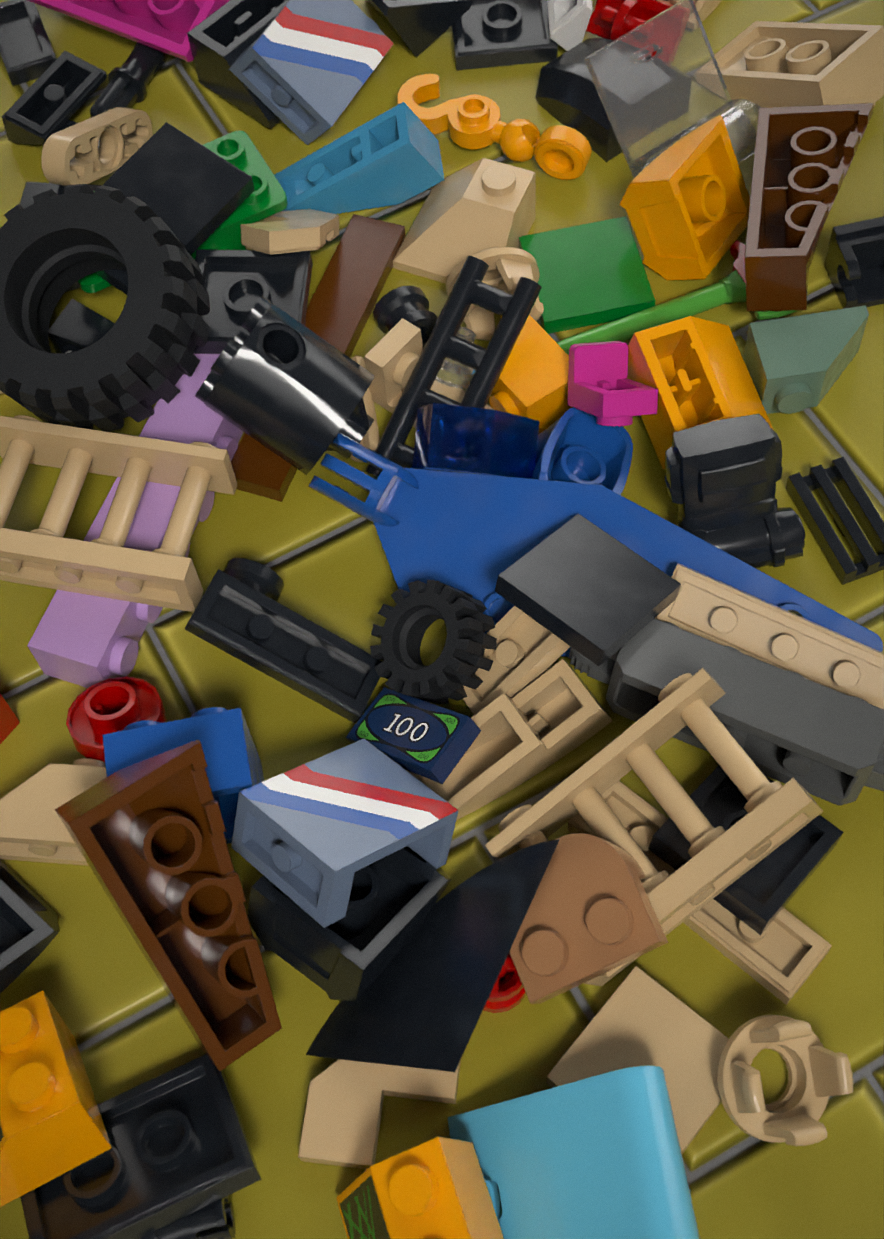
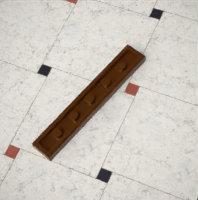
M353 214L307 307L305 326L349 358L393 268V259L406 237L405 226ZM246 433L231 460L238 484L236 489L280 502L283 501L297 471V468Z

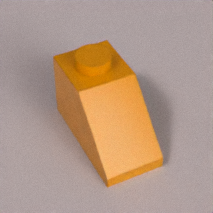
M530 315L493 389L492 396L489 398L490 407L495 410L498 421L505 427L512 425L526 442L538 436L562 417L567 410L573 408L568 405L569 355Z

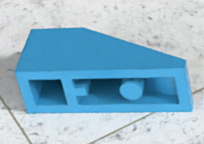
M405 102L400 103L274 174L287 197L288 204L283 211L314 209L332 214L398 205L445 180L438 139Z

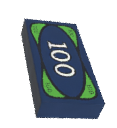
M384 687L346 738L351 744L365 739L405 770L443 784L481 730L469 716Z

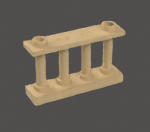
M18 415L14 418L0 416V456L3 459L0 466V580L194 612L204 590L192 559L185 557L206 491L235 495L238 484L228 451L205 442L186 444L45 423L25 415ZM29 463L62 468L39 529L26 532L4 528ZM87 473L121 477L100 537L93 539L91 542L63 538ZM146 482L179 486L181 488L161 547L154 549L152 552L125 548L124 545Z
M702 668L693 676L690 673H686L666 685L658 696L659 704L535 805L526 804L509 813L498 826L500 833L485 846L493 857L501 859L520 849L549 841L547 839L549 836L579 813L597 837L623 848L640 865L646 876L641 879L642 885L666 936L820 815L823 810L806 789L794 778L783 786L779 781L769 782L709 708L726 692ZM686 725L748 800L744 806L748 814L727 831L722 826L716 828L712 826L654 752ZM632 769L691 844L688 853L692 858L671 875L667 871L658 872L601 797L602 793ZM637 958L583 984L603 986Z

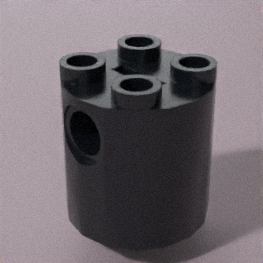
M262 296L242 324L243 328L236 338L228 342L211 367L210 374L195 394V397L307 475L325 451H336L346 459L351 455L332 443L339 432L358 443L361 442L374 421L366 413L362 397L375 375Z

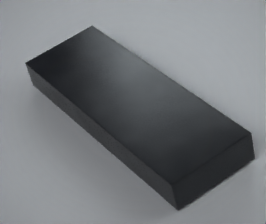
M219 569L184 628L186 631L353 723L361 718L380 679L374 667L383 661L371 657V654Z

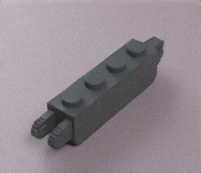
M655 618L599 667L571 647L569 659H571L570 664L575 666L574 670L578 669L580 673L585 672L588 677L609 685L605 698L615 714L635 722L660 703L658 696L666 685L683 674L690 673L693 676L700 669L704 668L726 692L709 708L764 775L785 784L794 778L809 794L838 806L856 801L864 786L884 791V709L873 706L861 698L848 696L808 680L798 673L783 670L745 655L735 648L720 645L680 629L672 623ZM687 725L673 736V738L708 752Z

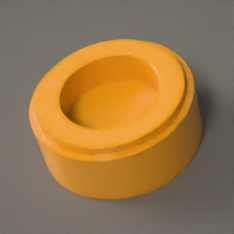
M563 125L551 126L544 130L534 151L536 162L540 168L548 175L562 180H572L580 177L584 173L592 154L590 143L586 137L579 131Z

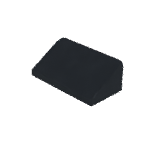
M64 51L2 116L8 140L14 144L44 145L47 138L58 132L108 78L107 72Z

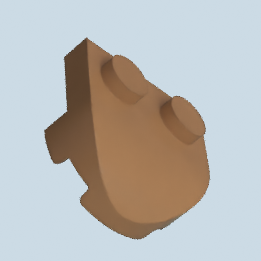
M584 833L569 834L557 838L560 839L509 951L531 1004H541L669 943L642 885L641 879L646 876L637 861L623 848L603 838Z

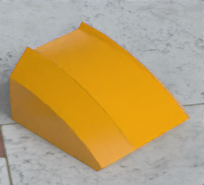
M721 115L702 124L678 140L647 165L629 184L619 204L626 209L644 255L643 264L666 280L706 279L748 226L750 197Z

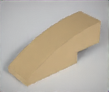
M562 659L512 699L505 693H502L471 717L481 732L443 784L413 772H408L458 809L456 819L458 820L539 774L582 745L613 720L573 668Z

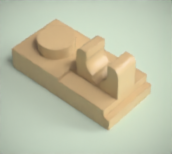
M514 606L495 625V628L487 633V635L497 638L496 650L485 649L483 656L493 660L490 671L480 668L476 671L475 674L483 681L476 690L463 686L467 697L463 698L464 702L473 715H475L502 693H505L512 699L540 677L571 646Z

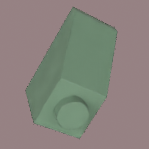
M866 305L749 323L743 360L767 414L778 412L792 414L806 408L818 406L859 352L869 317Z

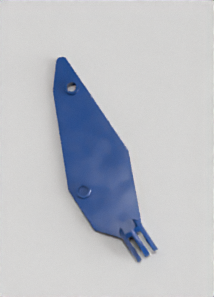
M339 432L332 442L333 444L382 472L376 480L327 453L320 465L369 492L365 503L340 487L334 486L315 475L308 486L374 523L398 589L410 592L408 583L418 580L427 584V579L439 581L473 595L472 598L481 601L487 608L483 614L492 617L494 625L514 607L512 603L494 591L498 575L577 514H580L670 577H672L677 564L680 563L883 652V642L873 631L603 485L404 468ZM571 647L561 656L569 657Z

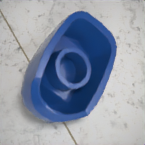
M574 407L570 408L563 414L549 436L531 479L603 485L621 495L632 461V439L623 426L599 425L596 423V416Z

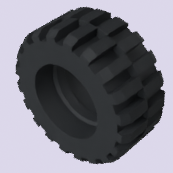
M87 184L67 185L64 187V194L57 195L53 189L32 196L34 200L32 205L23 208L18 204L4 214L8 221L0 228V390L40 419L52 424L92 430L95 425L102 431L108 432L122 429L125 426L123 418L129 416L139 423L154 414L151 406L162 398L169 403L180 392L175 384L181 376L186 374L191 377L200 362L193 353L196 346L204 347L206 345L210 328L200 317L208 315L210 311L209 293L201 285L204 276L197 262L188 253V249L161 217H158L147 204L135 196L126 197L120 189L104 185L96 187L94 193ZM109 269L127 271V298L124 308L113 327L101 339L86 348L70 353H51L49 325L54 308L62 295L78 280L94 272Z

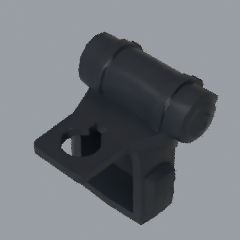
M760 414L716 420L674 432L672 446L665 451V483L672 503H677L678 527L754 568L765 566L779 567L784 566L785 560L803 556L806 535L800 517L791 507L777 508L775 493L776 482L782 477V444L777 433L770 428L769 423Z

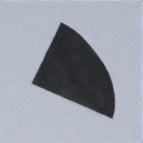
M560 839L541 842L499 859L475 873L436 902L408 941L356 1001H340L319 1031L306 1055L455 1072Z

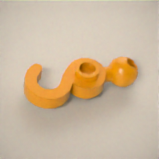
M421 74L410 78L401 86L397 94L398 105L405 102L432 134H439L449 130V136L452 141L460 147L482 149L496 142L500 144L504 155L512 161L525 162L534 156L536 145L541 137L538 127L528 119H515L509 123L501 121L500 108L495 101L488 97L468 95L448 100L434 107L419 106L420 103L437 99L440 96L439 76L436 74Z

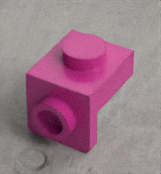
M624 342L573 344L569 348L568 405L596 416V423L599 425L628 426L633 424V416L657 414L658 389L627 378L629 347Z

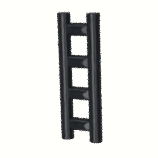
M467 256L374 452L404 468L455 471L542 289V286L526 277H520L513 294L483 283L482 280L489 265L476 257ZM471 304L502 316L487 348L456 336ZM445 358L476 370L461 403L431 390ZM420 412L450 424L435 457L405 444ZM368 464L365 470L366 473L376 478L382 472Z

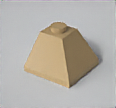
M482 158L446 177L444 181L433 186L393 259V268L446 284L450 273L467 256L495 247L519 248V237L526 236L535 221V172ZM499 270L487 271L482 282L500 277Z

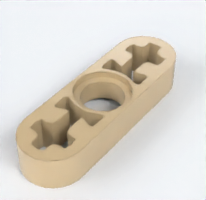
M116 107L50 135L43 146L41 165L45 178L52 184L63 186L89 184L118 170L152 137L153 131L150 117L143 110ZM100 139V148L98 153V143Z

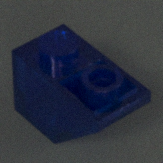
M439 403L425 405L418 408L412 468L531 479L536 463L539 421L491 409Z

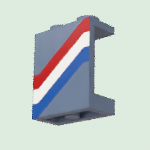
M288 0L260 37L236 59L229 70L308 145L333 126L394 43L352 0Z
M362 739L240 791L231 847L325 928L346 917L354 873L406 846L436 869L445 865L459 810L367 740Z

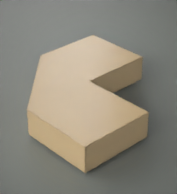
M314 209L280 211L264 218V222L241 224L242 245L248 249L270 255L318 250L326 244V241H332L339 235V215Z
M337 1060L310 1081L298 1154L299 1159L303 1162L367 1169L374 1165L384 1096L456 1104L461 1060L455 1072Z

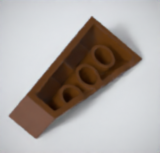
M874 103L759 108L745 248L747 311L807 310L809 269L825 221L871 119Z
M195 740L116 771L56 808L55 811L197 1043L216 1068L222 1071L281 1030L282 1026L258 942L253 937L244 906L246 899L240 878L234 871L223 833L226 830L219 805L213 798L205 770L208 766L202 745L199 740Z

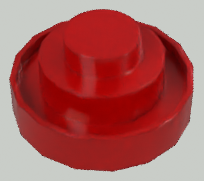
M128 676L109 678L91 685L76 697L68 709L66 725L77 752L88 759H96L105 763L103 734L123 731L127 725L138 721L150 720L165 723L166 712L157 689L147 681Z

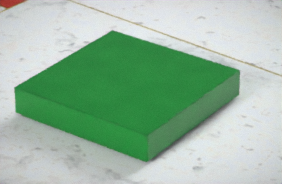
M627 216L519 237V249L529 252L536 259L539 268L538 284L542 286L538 297L539 302L543 303L544 312L539 319L542 328L548 334L612 322L655 306L656 300Z

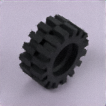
M428 579L427 584L418 580L408 583L410 592L398 589L391 595L397 604L395 607L383 604L378 614L387 618L384 627L373 624L371 635L381 638V644L370 646L371 657L383 661L374 668L379 677L388 679L385 684L389 688L401 692L403 695L437 704H449L448 698L460 701L467 697L463 686L476 690L483 682L475 674L478 668L490 671L493 660L483 657L485 649L496 650L497 638L485 634V631L495 628L493 618L483 614L487 608L481 601L472 598L473 595L449 585ZM443 619L447 629L444 649L435 662L425 666L420 656L422 638L433 622Z

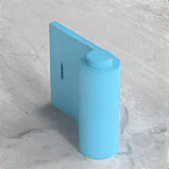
M637 1066L615 1070L447 1117L450 1138L473 1143L504 1239H700L665 1074L661 1067Z

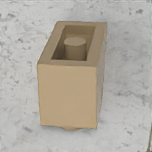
M88 758L77 759L73 765L50 763L1 798L0 859L89 866L55 809L107 778L105 763Z

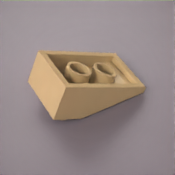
M755 21L692 72L694 83L758 119L759 108L874 103L875 106V103L884 96V26Z

